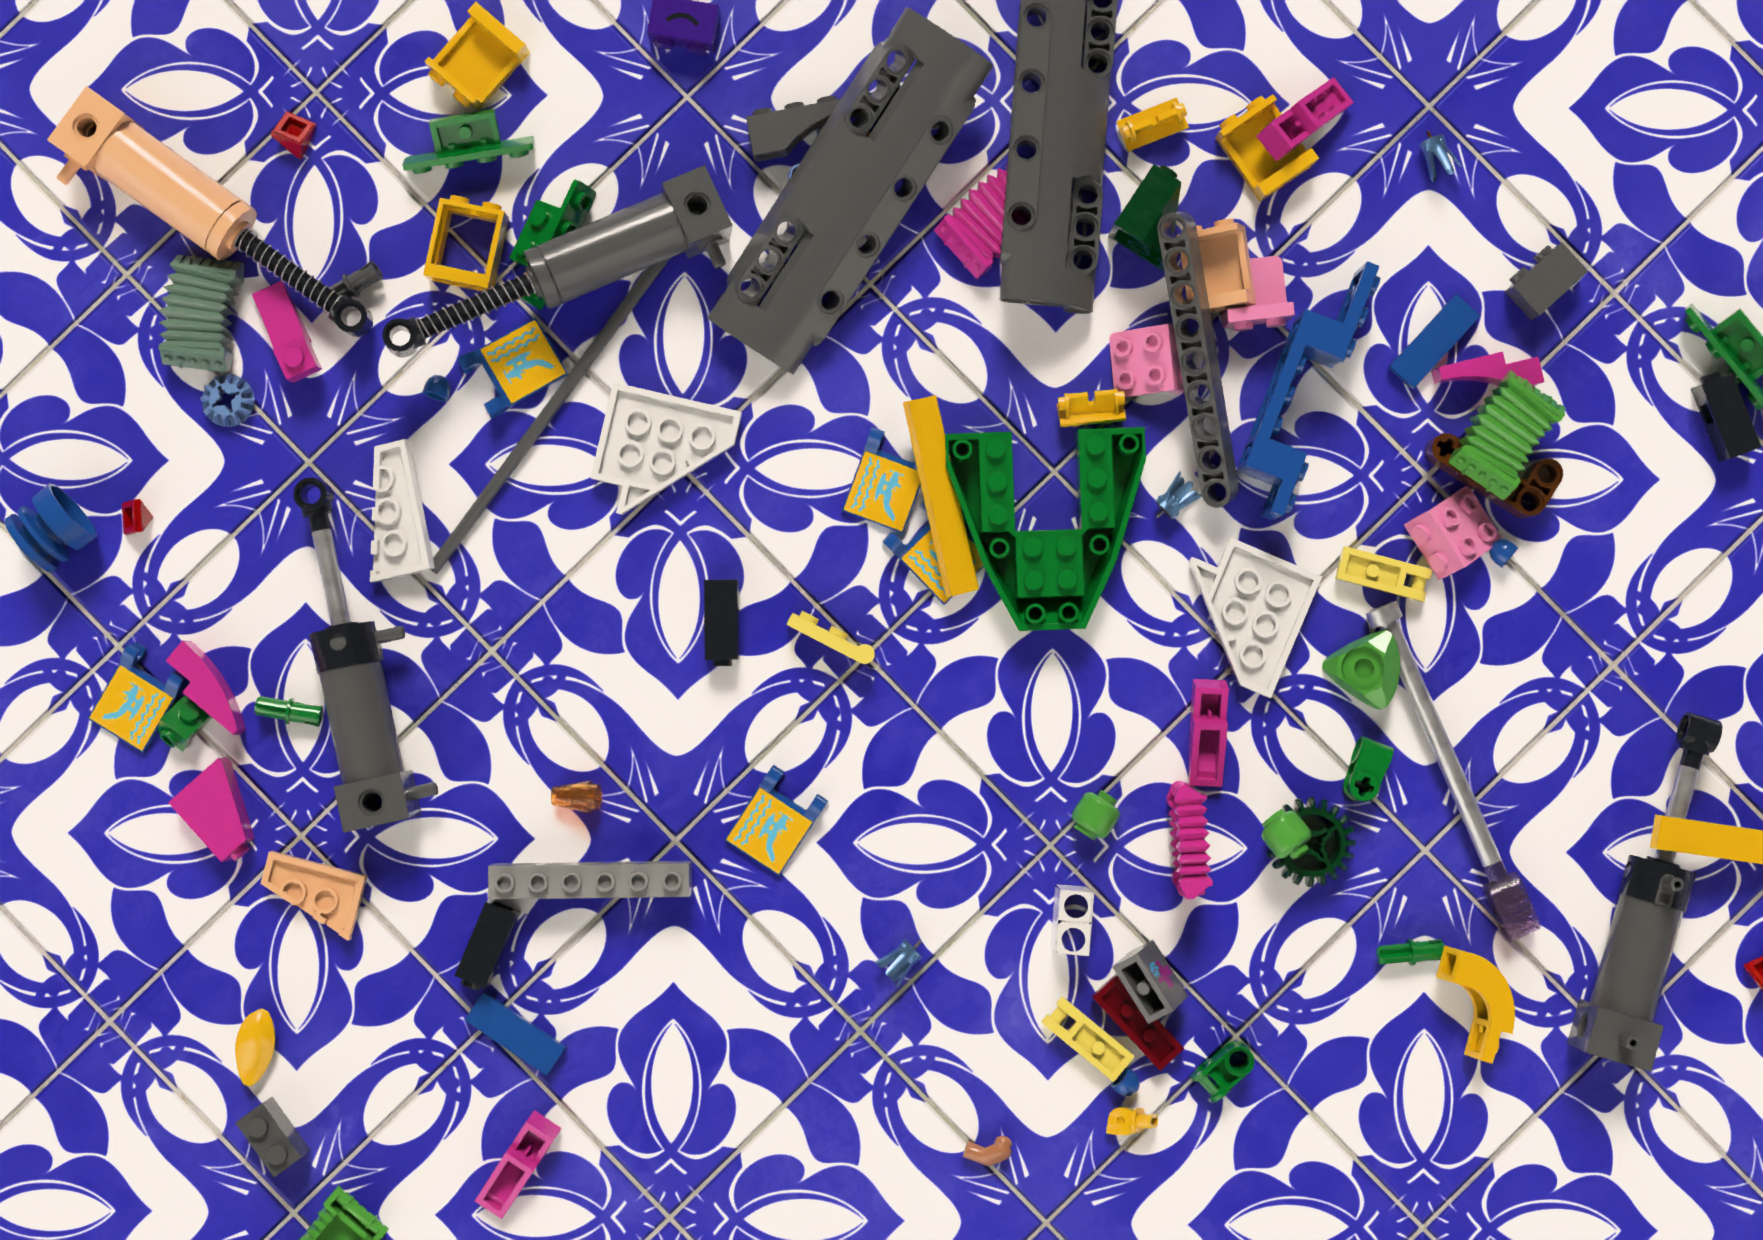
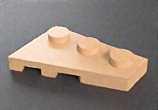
M269 851L260 884L292 905L298 906L313 916L315 920L327 925L339 933L338 935L349 941L352 938L368 875L276 851Z

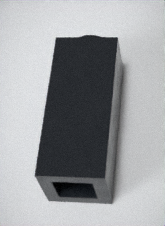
M1719 371L1699 378L1701 385L1691 388V391L1719 462L1760 448L1759 439L1733 373L1721 377Z
M737 579L704 580L705 660H713V666H732V660H740L739 580Z
M493 899L485 902L454 975L462 979V985L473 990H479L480 987L487 988L491 985L521 911Z

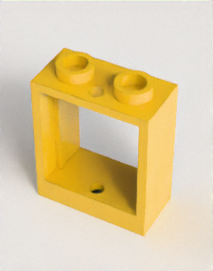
M450 195V200L440 198L423 275L433 282L481 292L483 289L485 291L490 290L491 286L495 287L509 216L505 211H502V206L498 204L482 202V206L469 204V199L456 195ZM452 214L496 223L485 274L441 265Z

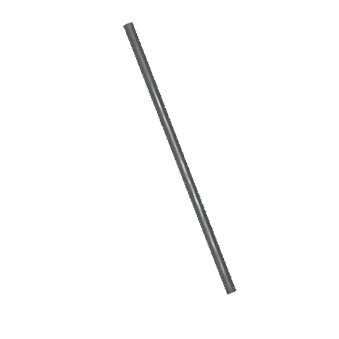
M670 258L646 268L433 557L435 569H431L432 572L435 574L440 572Z

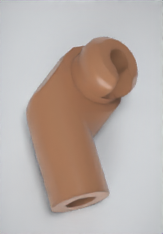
M998 1136L994 1144L988 1147L967 1141L962 1157L986 1166H992L1010 1157L1012 1141L1006 1136Z

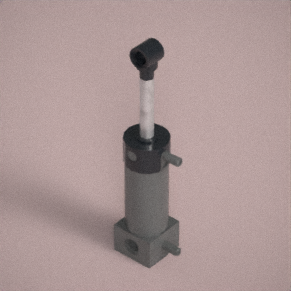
M315 478L302 479L294 488V500L301 508L303 518L309 519L331 623L330 627L309 634L316 671L321 681L342 785L333 787L343 833L420 816L422 811L419 799L437 795L439 792L438 786L435 782L416 786L413 770L404 771L381 662L384 661L381 643L404 639L405 630L402 626L377 631L375 621L351 622L328 514L333 512L334 492L326 482ZM318 487L321 492L320 499L316 503L310 504L307 494L311 488ZM376 794L381 796V808L375 803Z
M1686 712L1682 716L1678 725L1676 740L1680 744L1679 748L1683 749L1665 816L1686 819L1703 756H1709L1710 753L1714 752L1720 742L1723 728L1721 721L1691 712ZM1659 849L1655 850L1654 857L1628 856L1618 891L1620 893L1591 998L1590 1001L1579 999L1567 1041L1569 1045L1585 1053L1650 1072L1653 1068L1664 1028L1663 1025L1653 1021L1683 913L1686 912L1696 873L1681 869L1680 865L1674 864L1677 852Z

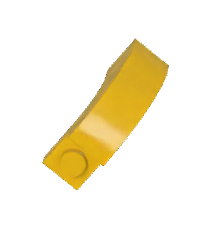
M1444 945L1436 978L1463 987L1470 996L1473 1005V1020L1464 1055L1493 1064L1495 1054L1499 1049L1501 1031L1513 1034L1515 1007L1510 987L1499 969L1487 959Z

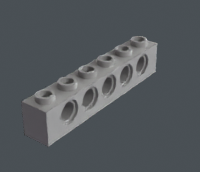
M692 861L494 863L488 866V900L690 897L692 895Z

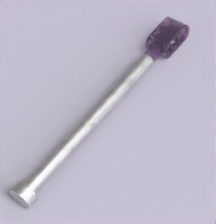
M1397 601L1367 612L1366 616L1371 628L1379 627L1380 631H1389L1397 642L1400 655L1401 680L1490 881L1483 885V890L1503 936L1510 943L1540 930L1539 919L1520 877L1516 872L1508 874L1402 632L1397 619L1403 615Z

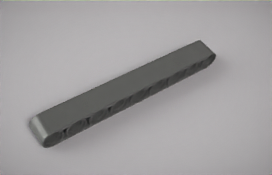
M1173 212L1164 215L1158 223V236L1201 495L1207 505L1219 508L1232 502L1237 497L1239 484L1196 223L1189 213ZM1175 218L1179 219L1183 226L1179 236L1174 235L1171 230V223ZM1180 252L1185 253L1188 258V265L1184 270L1176 262L1177 255ZM1185 285L1190 286L1194 293L1193 300L1190 303L1185 301L1182 296V290ZM1191 318L1196 320L1199 325V332L1196 336L1192 335L1187 328V323ZM1196 351L1201 353L1205 359L1203 368L1196 367L1193 362V355ZM1201 384L1205 385L1210 391L1208 401H1204L1199 397L1198 389ZM1206 417L1212 419L1216 427L1213 434L1207 432L1204 428ZM1211 450L1216 451L1220 455V466H1215L1210 462L1209 453ZM1216 483H1220L1225 487V499L1216 495L1214 491Z

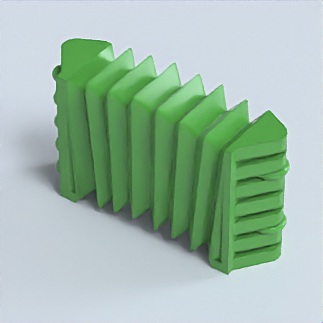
M1511 370L1499 383L1500 387L1492 390L1493 395L1483 399L1485 404L1477 408L1479 414L1469 418L1473 426L1464 429L1467 436L1459 440L1463 446L1455 449L1448 461L1449 464L1461 471L1462 475H1467L1486 488L1487 492H1492L1502 500H1505L1520 484L1521 480L1518 473L1526 470L1523 464L1529 462L1526 456L1533 453L1531 447L1539 445L1538 439L1545 437L1544 433L1553 430L1551 425L1563 419L1566 409L1561 404L1558 405L1557 401L1552 399V396L1541 393V390L1532 387L1533 385L1527 382V379L1516 376V373Z
M338 1186L323 1203L325 1207L318 1212L319 1217L307 1229L308 1232L298 1240H381L389 1228L381 1224L382 1222L377 1218V1215L374 1216L370 1211L367 1212L363 1205L360 1206L359 1202L354 1199V1196L347 1192L345 1193L344 1189Z

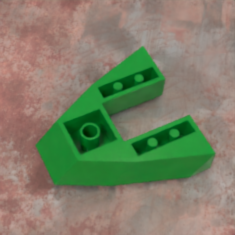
M1145 427L1077 430L1075 433L1079 529L1015 531L1012 432L945 434L946 468L980 559L1019 631L1086 629L1117 561L1146 462Z

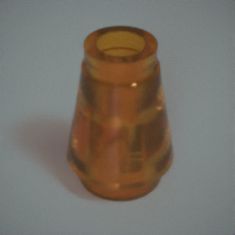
M592 780L553 786L551 790V803L553 806L591 813L593 810H599L601 807L602 788L600 784H594Z

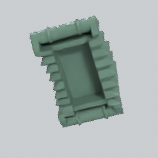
M177 255L170 262V266L176 273L167 275L173 284L163 287L170 294L161 298L168 306L159 310L168 318L159 322V324L167 329V331L159 334L167 340L160 343L158 347L162 364L178 366L179 368L186 367L208 370L209 372L229 373L234 354L231 353L226 345L233 342L227 337L233 333L226 327L233 323L226 316L235 312L227 306L236 304L231 297L240 295L234 288L244 284V263H235L234 261H227V259H205L197 255Z

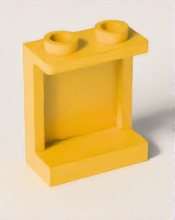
M475 2L467 11L470 18L433 60L428 57L424 62L430 69L427 75L441 87L445 84L449 85L455 91L452 96L466 109L472 105L476 110L480 111L530 54V51L524 42Z
M1274 94L1266 99L1261 95L1246 106L1248 111L1239 118L1235 114L1228 117L1219 125L1221 130L1215 137L1259 202L1308 170L1319 159L1312 148L1306 150L1301 143L1276 162L1256 137L1270 122L1282 115L1275 105L1277 99Z

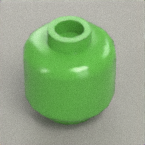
M1100 790L1098 795L1093 792H1086L1071 814L1073 821H1075L1073 827L1094 841L1097 837L1102 839L1108 837L1121 816L1120 811L1114 806L1117 800L1103 790Z
M1280 809L1262 823L1264 829L1261 837L1277 858L1284 859L1290 856L1295 860L1309 850L1306 843L1310 840L1312 832L1295 811L1285 812L1284 809Z

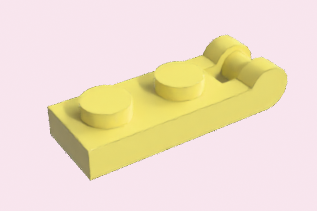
M1344 546L1334 579L1405 597L1410 600L1425 602L1427 592L1424 589L1426 581L1431 579L1433 570ZM1406 574L1414 577L1411 587L1403 586Z
M801 611L799 616L792 613L786 624L861 664H869L875 657L874 649L870 645L862 644L856 646L846 641L849 634L833 626L830 627L829 631L817 626L820 619L804 611Z
M1061 996L1056 1002L1057 1008L1051 1015L1047 1014L1041 1022L1114 1082L1135 1057L1134 1054L1066 998ZM1067 1015L1075 1020L1068 1030L1061 1025Z

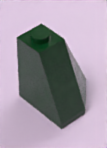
M1153 164L1113 224L1108 237L1163 272L1164 266L1158 236V223L1164 215L1177 212L1181 181L1177 179L1178 175L1169 167L1161 165L1159 168ZM1176 218L1171 223V230L1173 234L1175 230Z

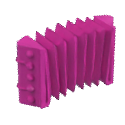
M1007 166L1006 171L998 168L997 177L987 174L986 183L978 181L977 191L969 189L968 200L961 198L960 209L953 207V216L947 214L934 229L936 234L943 240L944 245L950 248L964 264L963 267L967 268L976 279H979L992 268L993 257L1000 258ZM1016 211L1012 214V220L1017 225H1025L1030 221L1029 216L1023 211Z
M1176 781L1170 786L1166 796L1167 805L1172 808L1167 813L1172 817L1168 824L1174 827L1169 832L1174 837L1170 845L1176 849L1170 853V855L1176 858L1171 862L1176 867L1171 873V877L1178 893L1185 899L1190 900L1195 899L1198 895H1204L1206 888L1213 886V880L1207 875L1212 870L1207 865L1211 857L1205 852L1211 846L1205 840L1210 833L1204 828L1209 821L1203 816L1208 809L1202 805L1207 799V795L1197 792L1185 782Z

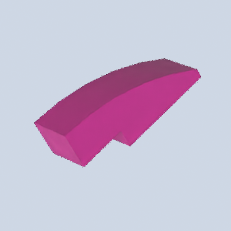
M182 640L166 659L167 663L190 681L182 693L233 735L243 734L246 727L241 710L223 675L195 643Z
M1193 679L1189 736V785L1222 787L1228 729L1226 717L1229 687L1226 680Z
M534 1110L480 1191L475 1202L500 1219H503L562 1128Z

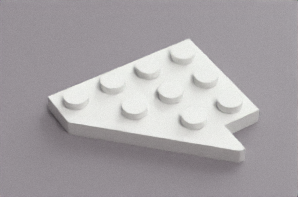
M613 382L590 478L622 486L616 513L623 515L733 447L736 442L742 412Z
M1229 538L1217 567L1194 557H1190L1189 564L1238 685L1271 698L1322 576L1236 539Z

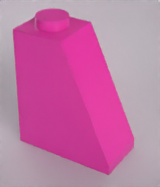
M227 757L217 758L168 803L221 862L231 859L237 861L250 850L247 844L255 837L232 762Z

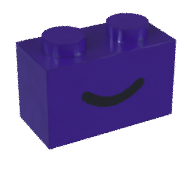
M652 0L647 29L650 42H654L656 47L662 49H673L674 46L686 47L688 52L698 55H704L706 51L714 52L721 16L719 5L693 0Z

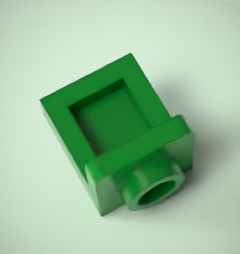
M184 695L160 718L158 727L160 738L172 748L176 746L183 752L188 747L189 740L212 717Z

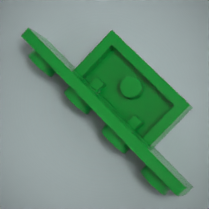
M495 109L430 119L429 126L435 152L407 156L404 158L402 166L403 171L412 170L414 174H421L431 171L432 166L445 165V168L450 169L463 166L465 164L464 161L477 159L478 163L492 162L497 159V156L509 154L511 158L523 157L529 154V150L534 149L535 139L534 136L502 141Z
M574 179L560 208L536 200L509 259L527 267L523 251L535 246L537 247V245L580 228L592 207L596 191L583 182ZM534 293L530 294V297L528 295L522 297L523 301L537 309L542 310L545 305L542 297L538 298Z
M1693 303L1688 305L1685 309L1688 315L1684 318L1686 323L1696 334L1699 331L1704 334L1708 339L1705 345L1716 359L1722 356L1729 365L1726 369L1727 373H1733L1738 385L1741 382L1744 383L1750 391L1747 394L1748 399L1758 410L1762 409L1763 389L1756 382V379L1763 375V334L1741 307L1712 328Z

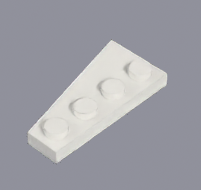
M402 439L375 446L373 490L376 491L375 507H372V521H375L374 540H371V554L374 555L373 571H370L371 583L435 569L410 440Z

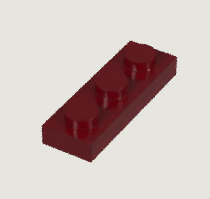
M1116 973L1091 995L1159 1071L1184 1050V1047L1158 1019L1149 1024L1147 1023Z

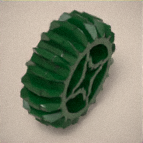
M1314 797L1307 798L1306 807H1304L1301 799H1294V811L1300 817L1319 815L1328 822L1323 827L1319 826L1311 830L1312 837L1317 838V842H1314L1316 843L1314 847L1316 851L1309 848L1308 851L1299 857L1310 854L1314 860H1317L1320 866L1312 869H1302L1297 867L1292 862L1293 859L1288 856L1284 859L1278 858L1275 860L1272 867L1279 869L1285 866L1281 873V877L1285 879L1294 872L1292 880L1296 885L1302 882L1304 876L1307 887H1313L1315 877L1320 885H1326L1325 874L1327 873L1333 880L1338 879V874L1334 868L1338 867L1346 871L1348 867L1341 862L1342 858L1353 859L1354 854L1345 851L1346 846L1353 847L1356 845L1355 840L1346 839L1345 836L1352 834L1354 828H1342V825L1348 821V816L1341 815L1335 818L1340 808L1333 805L1326 811L1328 801L1325 799L1319 801L1317 808ZM1288 804L1282 806L1285 812L1293 811ZM1334 832L1335 847L1331 857L1328 859L1324 845L1327 839L1332 836L1331 833ZM1271 850L1266 852L1268 857H1276Z

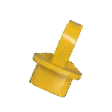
M1128 1107L1116 1108L1109 1113L1106 1133L1131 1135L1142 1132L1144 1128H1157L1158 1115L1146 1114L1144 1109L1140 1107L1134 1110Z

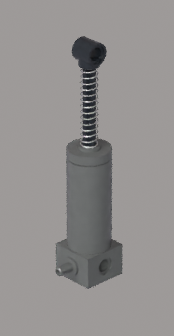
M703 165L663 182L661 193L537 245V247L535 246L523 251L528 265L525 267L526 272L523 273V276H515V279L511 281L507 279L506 283H499L497 287L491 286V289L487 291L483 289V293H475L473 297H466V300L462 302L458 300L457 304H450V307L447 308L442 307V310L438 312L434 310L433 314H425V317L422 319H416L413 316L409 319L398 318L391 320L383 329V341L389 352L394 356L400 358L410 357L416 352L418 347L426 344V338L430 337L432 339L433 335H441V332L445 330L449 332V329L452 327L457 328V325L461 323L465 325L466 321H474L473 318L478 316L481 318L482 314H490V311L494 309L498 311L499 307H506V304L511 302L514 304L515 300H522V297L527 295L530 297L532 293L536 294L538 298L542 297L549 310L561 305V303H566L682 252H685L689 259L707 251L714 268L718 269L726 265V260L719 246L730 241L733 225L706 166ZM697 210L702 212V214L695 215L690 211ZM405 331L410 334V339L406 344L399 346L392 343L393 336L397 332Z

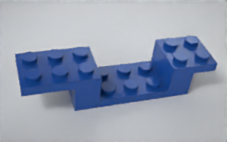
M1367 261L1354 273L1336 320L1305 309L1293 321L1236 472L1272 485L1261 513L1262 517L1273 521L1284 516L1286 512H1291L1297 498V494L1292 492L1298 481H1303L1309 467V463L1304 462L1308 453L1272 439L1273 436H1277L1283 422V417L1279 416L1280 411L1285 405H1289L1293 397L1295 386L1291 385L1292 380L1295 379L1297 374H1301L1307 359L1333 368L1338 363H1343L1346 357L1350 358L1357 339L1352 338L1358 326L1362 327L1369 308L1364 307L1370 295L1374 296L1381 277L1376 276L1379 265Z

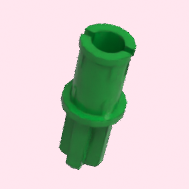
M260 696L255 702L254 712L256 715L285 720V724L297 722L319 727L323 716V706L294 702V698L286 701Z
M1407 939L1406 943L1382 945L1376 949L1377 961L1381 965L1408 962L1410 966H1414L1416 962L1441 960L1444 943L1442 939L1420 942Z

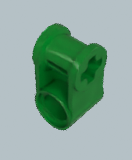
M1364 736L1358 739L1342 785L1343 792L1347 798L1352 801H1369L1376 797L1384 774L1393 757L1394 749ZM1356 781H1362V784L1367 787L1365 792H1359V788L1355 787Z
M1231 1041L1198 1066L1190 1078L1193 1081H1198L1210 1094L1209 1099L1211 1102L1215 1103L1222 1099L1235 1084L1250 1073L1255 1063L1254 1056L1243 1042ZM1236 1051L1246 1053L1244 1063L1239 1066L1229 1063L1231 1054ZM1208 1076H1211L1217 1084L1215 1085Z

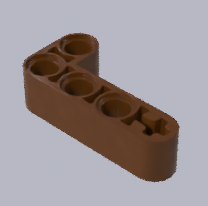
M1443 433L1430 439L1425 446V456L1431 464L1518 518H1528L1540 514L1564 476L1563 468L1557 460L1550 458L1537 461L1527 468L1522 477L1519 476L1521 482L1518 487L1505 500H1502L1492 492H1487L1486 488L1467 475H1462L1461 471L1448 463L1454 450L1463 446L1459 441L1460 438L1450 433ZM1442 443L1447 445L1445 451L1449 453L1444 456L1439 454L1441 449L1438 445ZM1541 466L1546 467L1550 472L1548 483L1542 482L1538 476ZM1523 494L1529 495L1533 500V507L1530 511L1525 510L1521 505Z

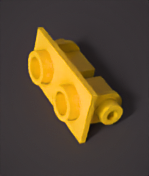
M1177 97L1116 121L1128 152L1189 128L1185 118L1187 116L1185 105L1183 103L1179 104Z
M1117 388L1094 391V401H1088V392L1064 393V397H1058L1057 404L1060 427H1077L1089 424H1108L1126 421L1123 405L1125 404L1124 391L1118 392Z

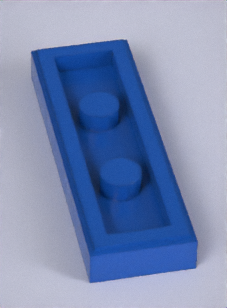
M1455 294L1388 368L1409 388L1414 389L1476 322L1480 315L1461 297Z
M485 991L465 1018L466 1022L546 1076L567 1047Z

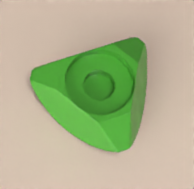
M1387 630L1366 635L1328 656L1323 661L1322 669L1346 692L1361 702L1381 710L1390 704L1399 681L1400 655L1397 642L1393 634Z

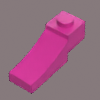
M1333 77L1299 100L1288 111L1270 122L1256 137L1277 162L1345 111L1354 102Z
M279 281L252 294L269 334L273 352L286 380L295 383L322 370L323 368L310 343L312 340L285 283Z
M1503 351L1441 366L1431 371L1434 384L1450 381H1478L1499 386L1501 380L1510 370L1516 373V376L1527 379V382L1533 385L1532 387L1545 382L1539 357L1506 364Z

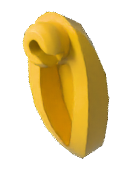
M258 1009L250 1013L241 1024L235 1042L237 1069L242 1083L246 1086H253L266 1072L274 1053L275 1026L270 1013L265 1009Z

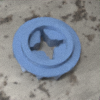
M232 374L214 376V379L209 384L204 385L205 390L200 398L203 412L213 423L224 427H232L243 423L251 415L255 403L254 393L251 386L241 377ZM221 389L229 395H236L231 400L232 410L225 405H217L223 399Z

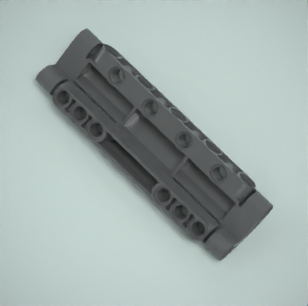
M1020 0L1000 265H1002L1000 301L1064 307L1063 310L1065 312L1076 314L1093 313L1103 202L1102 185L1110 79L1114 56L1118 0H1108L1110 5L1106 8L1097 7L1093 0H1087V2L1086 0ZM1034 14L1040 15L1045 23L1037 27L1032 26L1027 18ZM1102 29L1106 32L1107 39L1102 41L1095 40L1091 35V31ZM1092 61H1099L1104 65L1105 71L1094 73L1089 69L1088 64ZM1026 80H1033L1038 83L1040 89L1030 93L1024 90L1022 83ZM1027 145L1033 149L1035 155L1030 159H1024L1018 155L1017 149L1020 146ZM1083 190L1091 191L1095 196V202L1084 204L1078 198V193ZM1016 211H1023L1029 216L1030 221L1025 225H1017L1012 220V214ZM1079 223L1089 224L1093 229V234L1089 237L1080 236L1076 231V225ZM1077 255L1086 256L1090 261V267L1085 270L1078 269L1073 263V258Z
M906 7L891 30L889 37L873 48L735 263L727 278L728 286L726 291L722 293L707 319L794 375L811 347L819 345L825 339L970 116L976 103L974 96L992 70L993 64L938 25ZM894 51L895 60L888 66L887 58ZM917 60V62L909 72L908 76L900 86L899 90L891 100L890 104L880 117L879 121L871 131L870 135L866 137L869 130L877 120L878 116L880 115V113L888 103L889 99L897 89L898 85L906 75L907 71L909 70L913 62ZM876 80L877 88L874 93L869 94V86L872 81ZM858 108L859 116L855 122L851 123V113ZM939 122V129L932 136L931 129L935 123ZM902 179V187L899 191L895 192L896 182ZM787 222L785 232L778 235L777 229L779 225ZM806 230L807 232L758 307L757 304ZM866 235L865 244L858 248L859 239ZM769 250L767 260L759 263V257L762 252ZM751 278V284L748 289L741 291L742 283L746 279ZM830 291L829 300L822 304L823 295Z

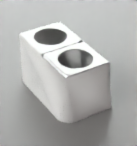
M1056 884L1059 889L1055 887L1051 947L1057 954L1089 956L1094 892L1083 886ZM1071 895H1081L1086 899L1088 909L1084 916L1072 918L1065 912V901ZM1077 928L1084 933L1085 944L1079 951L1072 952L1064 948L1062 935L1067 929Z

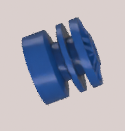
M49 483L32 497V502L37 512L28 506L22 505L17 510L18 515H9L4 523L21 551L39 567L53 573L59 568V561L67 562L70 559V553L65 543L73 549L80 551L97 537V531L88 516L76 502L58 486Z

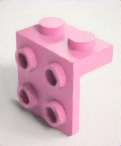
M1279 256L1251 258L1250 264L1256 305L1221 311L1223 328L1233 327V330L1237 332L1251 330L1253 325L1266 324L1267 328L1285 326L1286 321H1289L1295 315L1294 303L1287 302L1282 259Z
M1162 324L1115 332L1110 335L1114 389L1117 388L1118 392L1124 391L1125 398L1160 392L1184 393L1173 324Z
M1468 486L1459 489L1435 507L1404 524L1438 580L1465 568L1490 550L1495 541L1501 539L1496 527Z

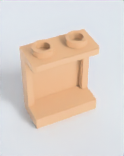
M1234 219L1215 221L1214 227L1202 229V226L1197 225L1210 313L1256 305L1245 226L1234 223ZM1180 252L1182 268L1184 270L1188 265V258L1185 253ZM1185 285L1187 296L1185 301L1190 303L1193 300L1194 293L1190 286Z

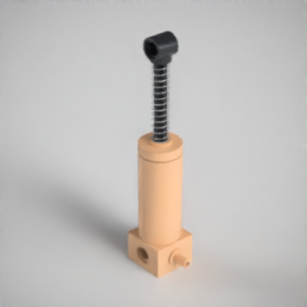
M86 86L47 139L62 150L64 156L69 159L56 176L57 180L64 185L70 183L80 168L85 171L90 170L105 181H109L216 259L225 260L237 249L239 252H245L246 257H252L253 262H259L261 267H266L268 272H273L275 277H280L282 282H287L291 288L294 287L297 293L301 292L304 298L308 297L311 303L315 302L317 308L322 307L324 313L329 312L328 318L345 333L353 337H361L371 330L373 316L366 306L347 295L339 296L335 293L336 290L332 291L328 288V285L322 284L321 280L315 279L314 275L308 274L307 270L301 269L300 265L294 264L293 260L287 259L286 255L280 254L279 250L273 249L272 245L266 244L265 239L261 240L258 238V234L254 235L251 233L256 221V209L149 134L141 125ZM352 311H360L361 319L359 323L354 326H348V315Z

